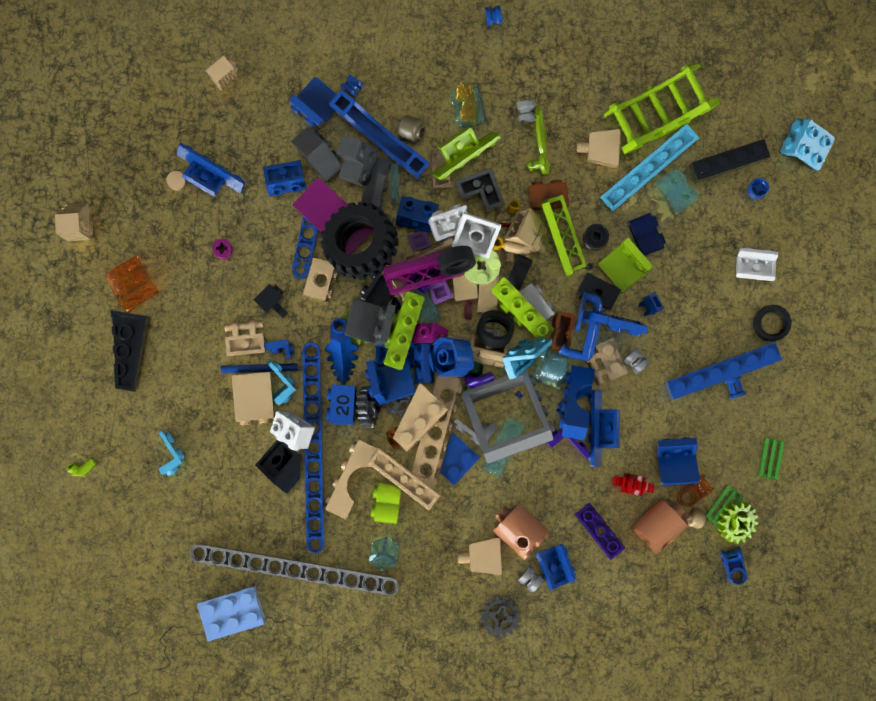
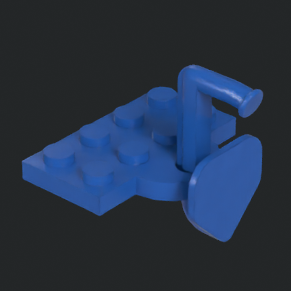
M584 292L575 324V330L579 331L581 322L589 323L583 351L568 348L563 344L558 354L584 361L592 359L601 323L607 324L610 330L622 332V329H625L629 334L641 337L642 333L647 334L648 326L643 322L603 314L604 309L601 299L595 294ZM586 301L594 303L592 311L584 310Z

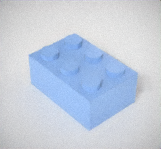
M256 586L197 604L207 641L266 623Z

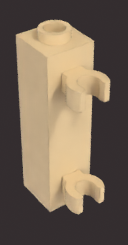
M501 248L495 251L500 261H514V253H501ZM485 261L480 262V269L486 270ZM499 275L490 284L479 285L477 313L484 314L487 311L497 310V307H500L502 304L490 291L499 281Z

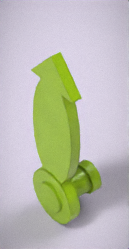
M536 106V131L540 158L536 161H528V168L530 172L541 169L544 175L549 174L550 165L547 156L544 116L541 107Z

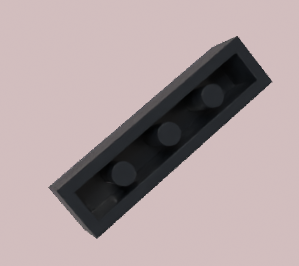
M765 139L692 162L689 165L694 184L767 161L771 156Z

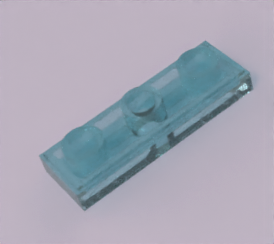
M507 417L494 445L520 436L525 426ZM510 456L488 464L485 462L482 469L500 478Z

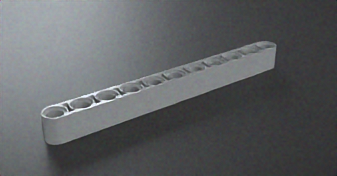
M197 544L190 550L191 559L206 564L384 595H393L399 588L397 579L391 576L207 544ZM198 547L204 550L202 558H198L195 555V550ZM216 551L223 553L222 561L215 560L214 553ZM235 554H239L243 558L240 565L233 562ZM254 557L261 559L262 565L260 568H255L252 565ZM273 561L280 563L281 568L279 571L272 570L271 563ZM292 564H297L300 568V572L297 575L290 572ZM312 567L317 568L319 571V575L316 578H312L309 575V569ZM329 571L337 572L338 579L336 581L328 579ZM349 574H354L357 577L356 584L351 585L347 582ZM369 577L376 580V586L373 588H369L366 585V579ZM387 581L395 583L396 587L393 591L385 589Z

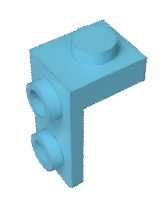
M268 359L266 361L267 364L285 383L273 395V400L278 405L281 403L285 404L291 399V394L296 391L293 386L295 382L289 375L285 377L280 372L283 369L276 361L272 363Z
M161 430L159 434L174 459L160 467L159 471L162 475L168 474V476H171L179 471L178 467L184 464L182 459L185 457L179 448L176 449L174 447L172 435Z

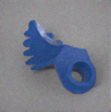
M337 318L330 325L331 342L325 347V351L332 353L327 357V361L335 362L330 366L331 370L336 369L333 375L338 376L336 380L345 385L346 381L350 380L348 375H353V371L350 368L354 369L356 367L351 361L358 359L357 355L352 352L357 351L359 348L350 340L349 336L344 334L347 320ZM338 327H343L342 330H337Z

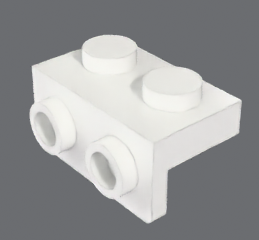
M461 204L450 207V211L443 213V210L432 214L428 222L436 242L455 236L460 218L464 212L467 213V205L461 207Z
M749 247L740 248L736 258V277L774 281L776 278L778 252L757 250Z

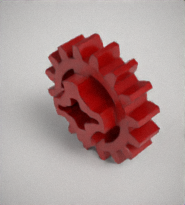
M624 473L623 477H613L612 485L621 487L620 492L643 496L644 492L654 493L655 484L646 482L647 477Z

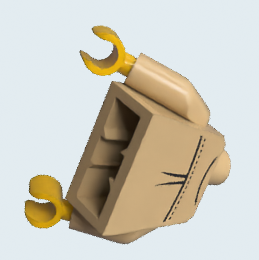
M513 200L507 207V212L515 214L504 238L506 243H503V240L497 237L495 243L498 246L494 245L492 250L498 251L500 248H504V251L522 255L534 252L544 253L548 247L543 242L547 229L542 224L539 214L531 208L520 207V202Z

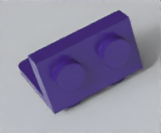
M562 428L558 431L556 429L552 431L553 440L545 443L549 448L554 447L564 438L561 436ZM565 437L584 459L590 457L588 454L590 450L583 442L578 443L574 438Z

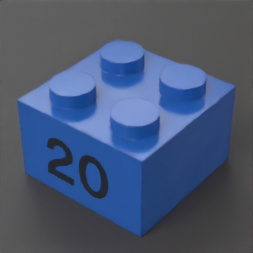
M332 384V389H328L327 400L331 401L330 408H327L326 420H330V424L355 426L356 386Z

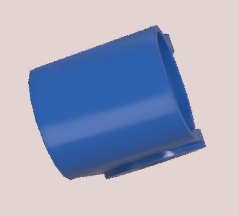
M740 546L736 547L735 550L720 551L728 581L734 585L743 584L747 580V573ZM737 570L742 575L740 581L736 582L732 576L733 573Z

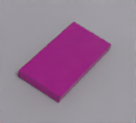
M318 177L292 206L322 233V230L325 231L326 229L324 224L331 219L330 215L333 212L336 214L339 211L338 208L342 206L348 207V204ZM361 228L352 233L346 243V253L352 254L374 229Z

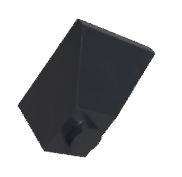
M276 440L255 466L273 484L287 494L299 480L301 455L296 450L290 449L285 442Z

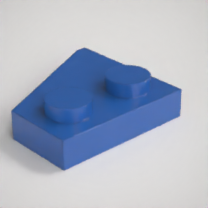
M452 433L440 473L455 485L480 457L459 437Z

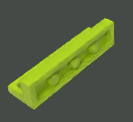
M561 194L541 201L566 276L574 274L573 271L586 267V263L564 197ZM558 200L561 201L562 208L559 214L552 211L550 203ZM560 217L568 222L565 232L558 229L557 222ZM566 235L574 240L571 249L564 247L563 240ZM573 253L579 256L581 263L571 267L569 258Z

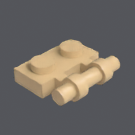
M252 319L249 322L241 323L232 321L231 324H224L225 332L232 331L233 335L225 337L227 356L266 353L264 333L256 334V329L263 328V320L255 321V319ZM249 329L250 335L239 336V330Z
M613 338L595 346L597 353L593 355L592 359L585 361L586 364H589L590 368L595 369L594 379L597 386L605 383L602 378L605 374H607L609 381L628 374ZM599 358L604 367V369L600 371L595 361Z

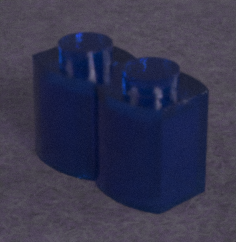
M651 213L627 222L636 246L644 256L664 249L666 241L663 234H659L657 230L659 224L655 215L652 216Z

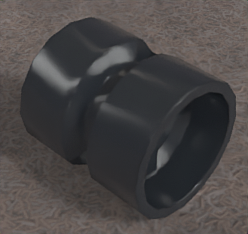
M601 224L590 225L583 234L582 241L584 246L590 251L601 250L609 240V232Z

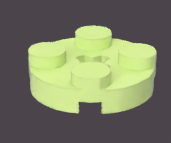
M494 250L491 251L489 259L474 254L476 264L472 269L465 272V277L473 284H490L498 277L501 262L499 256ZM485 261L486 270H478L477 262Z

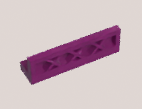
M443 251L384 267V278L391 296L460 277L465 273L454 276L441 274L437 257ZM432 269L440 271L439 276L434 278L427 274ZM414 274L422 277L421 281L417 283L410 281L409 278ZM396 279L404 282L402 287L395 289L391 283L392 280Z

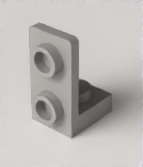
M458 419L453 421L456 423L455 428L463 434L465 431L472 435L470 439L477 445H480L474 431ZM486 422L483 426L487 440L498 427L494 422H491L490 425Z

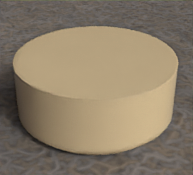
M172 171L168 174L166 182L172 190L179 191L185 187L186 180L182 178L183 173Z

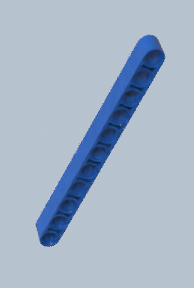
M309 342L304 345L302 351L304 421L309 424L316 423L318 425V431L312 435L310 443L316 442L319 445V450L316 453H312L309 451V447L304 449L306 545L310 552L319 553L325 547L321 350L317 344ZM314 346L317 349V353L315 356L310 357L307 355V349ZM316 366L317 373L314 376H309L307 373L308 367ZM312 384L318 388L315 395H309L307 391L308 387ZM310 404L318 406L317 413L310 414L308 412ZM312 461H316L319 464L317 472H312L309 469V464ZM314 480L320 484V488L316 492L312 491L309 487L310 483ZM312 500L319 501V510L313 511L310 508ZM313 519L319 520L321 524L318 530H313L310 526V522ZM313 539H318L321 542V547L317 550L311 547Z

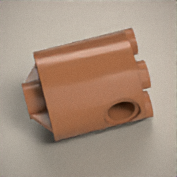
M660 499L634 524L632 530L642 541L644 539L647 540L645 543L655 554L661 553L688 527L686 512L676 502Z
M520 503L516 504L511 510L504 506L495 516L499 524L493 529V532L524 560L549 534L547 528Z

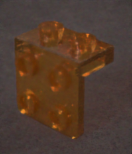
M137 256L130 258L105 274V278L117 301L126 312L159 293Z

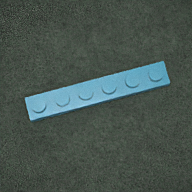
M686 124L604 193L600 199L613 212L695 143L699 137Z

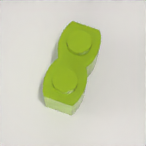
M378 483V486H374L373 498H377L376 506L372 505L371 517H374V521L397 524L401 489L395 484Z

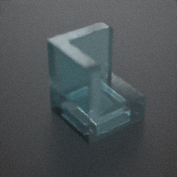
M388 537L372 542L369 562L381 571L395 566L399 546Z

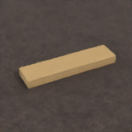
M380 448L368 462L370 466L427 510H430L441 496Z

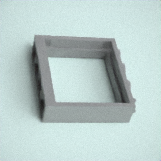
M527 370L523 371L516 378L509 379L508 376L461 392L487 464L553 440L552 431H555L551 420L547 421L546 419L548 412L545 405L541 406V395L539 390H534L533 386H536L532 375H528ZM525 384L543 428L489 446L473 403Z

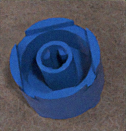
M439 338L433 343L432 346L434 348L429 353V363L433 372H437L439 376L463 377L469 370L474 368L473 352L469 341L458 338Z

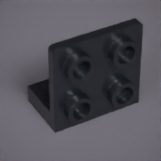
M380 271L377 272L376 276L371 278V284L369 286L365 285L360 293L362 301L380 307L389 304L394 295H390L383 276L384 271L382 273Z

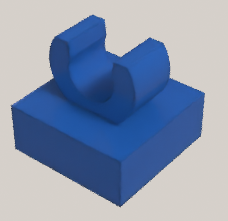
M656 292L642 298L644 301L639 303V307L646 305L648 311L643 313L644 316L653 315L665 309Z

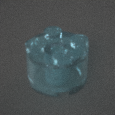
M548 347L541 354L540 360L543 363L541 367L537 368L535 378L540 385L561 390L562 387L559 384H564L569 367L567 358L571 359V357L558 354L559 350Z

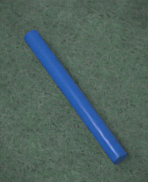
M298 363L279 364L283 369L281 371H298ZM268 364L221 365V373L274 372Z

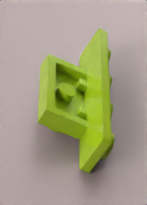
M467 126L438 146L446 163L431 174L439 180L448 178L451 172L464 167L467 161L478 157L486 148L494 146L496 141L501 138L500 135L490 132L478 140L472 128Z
M502 277L490 289L502 303L500 307L507 314L511 312L514 315L512 320L519 327L523 324L537 339L541 337L546 338L554 330L551 324L505 277Z
M407 291L401 309L395 311L388 341L384 345V348L388 349L384 365L398 370L403 369L425 299L423 296Z

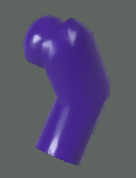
M492 372L477 377L468 375L465 378L466 385L469 388H475L494 381Z

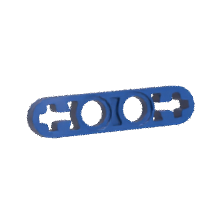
M304 216L292 267L293 275L298 279H305L309 275L319 231L311 224L305 225L306 221L310 222ZM307 228L314 230V236L310 239L305 238L303 235L304 230ZM308 247L310 249L309 256L302 257L300 249ZM298 258L303 261L309 260L308 264L304 262L303 268L306 270V273H302V275H299L296 271V268L301 266V262H297Z

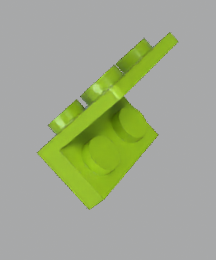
M629 237L598 263L599 268L612 283L621 289V293L626 291L654 267Z

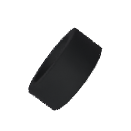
M464 245L449 248L437 257L441 274L445 276L465 273L476 264L472 248Z
M520 254L508 277V281L518 291H520L533 260Z
M779 305L763 307L756 313L753 321L756 334L761 339L771 342L783 339L788 335L792 324L790 314ZM769 312L778 313L784 322L782 330L774 335L766 333L761 325L763 316Z
M487 311L479 319L476 334L484 345L490 348H501L510 342L514 333V322L508 314L502 311ZM489 322H497L506 329V334L504 336H493L485 330L484 326Z

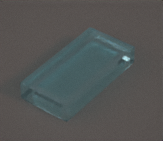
M399 164L391 165V202L393 205H399Z

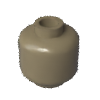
M405 115L401 120L397 121L395 129L400 139L416 142L418 139H422L425 125H423L421 119Z

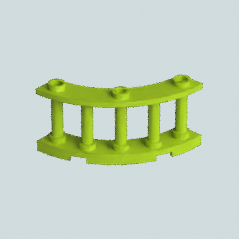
M691 63L681 68L682 72L656 87L652 85L644 90L645 93L621 104L616 102L609 106L610 110L604 113V116L608 117L615 114L628 139L626 140L628 144L621 147L624 154L643 147V144L649 141L654 142L690 123L698 115L702 116L721 104L718 97L713 99L706 97L693 73L701 67L700 63L693 66ZM686 76L700 100V105L693 110L688 107L676 85V82ZM667 87L670 88L682 110V116L675 120L669 118L656 94ZM649 97L663 122L662 127L656 130L650 128L637 104ZM631 107L644 131L643 136L637 137V135L633 134L622 110Z

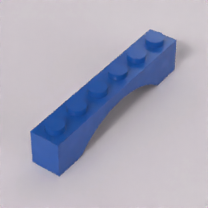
M342 89L329 103V107L416 180L429 167L430 163L383 127Z
M774 342L664 382L670 400H674L781 361L782 358L777 344Z

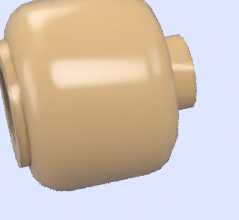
M692 508L690 513L686 514L690 527L700 529L705 525L707 520L705 511Z

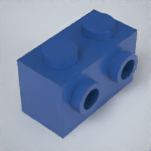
M401 196L395 225L432 233L428 220L434 212L438 211L439 204Z

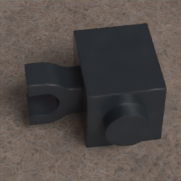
M269 283L253 299L268 315L273 310L282 318L288 314L280 305L284 300L282 296L284 292L277 285L273 287Z

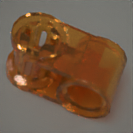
M702 474L698 483L689 484L678 492L676 496L677 502L681 506H692L711 494L715 489L710 487L705 480V475ZM685 492L691 496L689 503H685L682 499Z

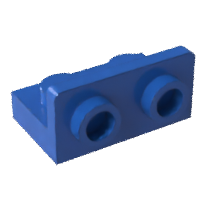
M301 160L263 167L269 196L306 189Z

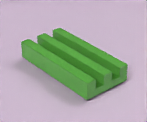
M765 438L758 476L778 480L785 442ZM769 443H771L772 447L768 464V470L766 474L764 473V469L768 452ZM776 445H779L774 475H771Z
M727 485L706 513V517L720 527L721 524L717 520L720 517V513H723L725 510L724 507L728 506L734 496L737 497L733 502L734 504L741 501L743 496ZM729 491L731 493L713 518L711 516Z

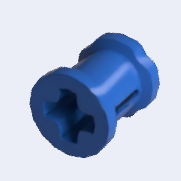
M741 376L725 381L731 394L729 396L730 399L747 394L743 390Z

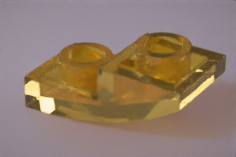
M458 82L455 96L456 102L463 103L460 109L461 122L476 124V105L470 84Z

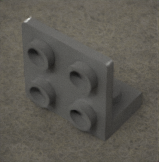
M356 298L353 299L344 334L377 346L387 343L396 306L387 304L384 307H380Z

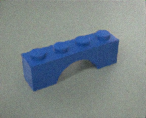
M572 365L571 371L566 372L565 383L568 384V387H564L563 398H566V402L563 401L561 413H564V417L561 416L559 428H562L561 436L585 440L590 413L583 410L578 405L577 400L584 396H590L595 369Z

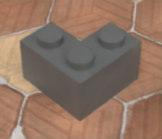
M307 127L291 141L300 154L325 181L341 169L342 164L339 162L341 157L336 154L335 150L331 151L329 149L331 144L317 130L313 132Z
M342 135L336 154L344 158L338 177L345 182L366 187L367 182L371 178V170L376 163L378 151L362 140Z
M492 168L455 181L461 202L480 196L486 213L504 207L505 203Z

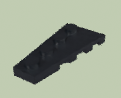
M111 310L113 322L112 335L114 339L113 354L115 356V389L136 392L149 317Z

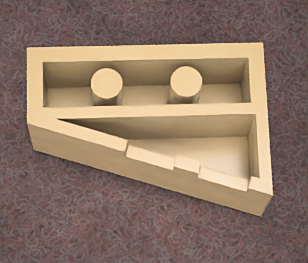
M89 203L65 204V207H62V210L55 214L56 234L66 241L91 240L90 235H93V225L89 221Z
M420 383L393 439L409 452L449 410Z

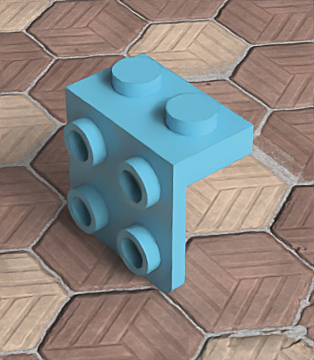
M796 118L783 142L780 152L787 156L798 157L814 170H820L835 138L812 120Z
M544 337L533 341L524 339L519 341L516 347L508 350V353L502 359L509 379L518 377L533 364V358L538 357L553 343L552 339H545Z

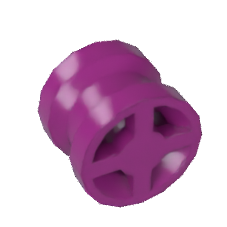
M218 239L214 242L212 249L218 258L228 259L232 255L233 246L229 241Z

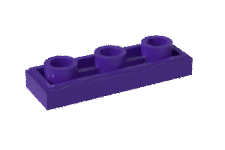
M590 502L574 514L610 560L626 549ZM598 528L603 529L604 532L602 535L597 534Z

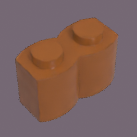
M552 180L551 184H543V181L532 182V185L528 186L530 208L533 211L543 210L541 201L561 194L568 207L567 182H562V180ZM560 200L550 203L552 209L562 208Z
M562 311L555 314L552 321L554 330L549 338L552 339L553 343L549 346V350L559 352L563 344L570 348L572 340L570 333L575 325L574 314Z

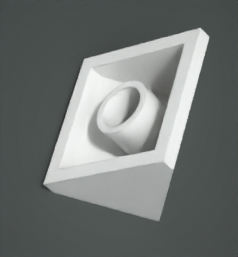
M464 212L459 220L452 247L469 246L472 248L473 254L489 259L501 224Z

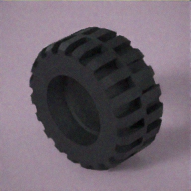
M353 202L349 203L348 207L342 206L338 208L339 211L336 214L333 212L330 215L331 219L326 221L324 224L326 229L325 231L322 230L321 238L323 239L321 241V248L325 258L340 274L348 276L350 279L358 277L359 280H365L366 276L372 278L376 276L377 272L380 271L382 273L384 267L392 263L393 260L391 258L396 256L397 253L395 246L399 245V239L396 237L398 233L394 224L380 208L371 203L367 205L365 202H358V205ZM361 228L374 229L373 241L366 250L358 254L346 253V243L352 233Z

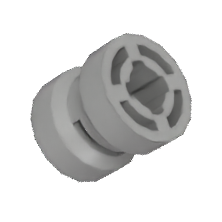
M534 100L517 102V109L520 112L518 115L519 123L536 121L534 113L536 102Z
M638 348L623 360L632 367V371L636 375L650 363L647 358L641 355V351Z
M529 566L519 577L518 581L528 586V590L533 593L545 578L537 575L534 569Z

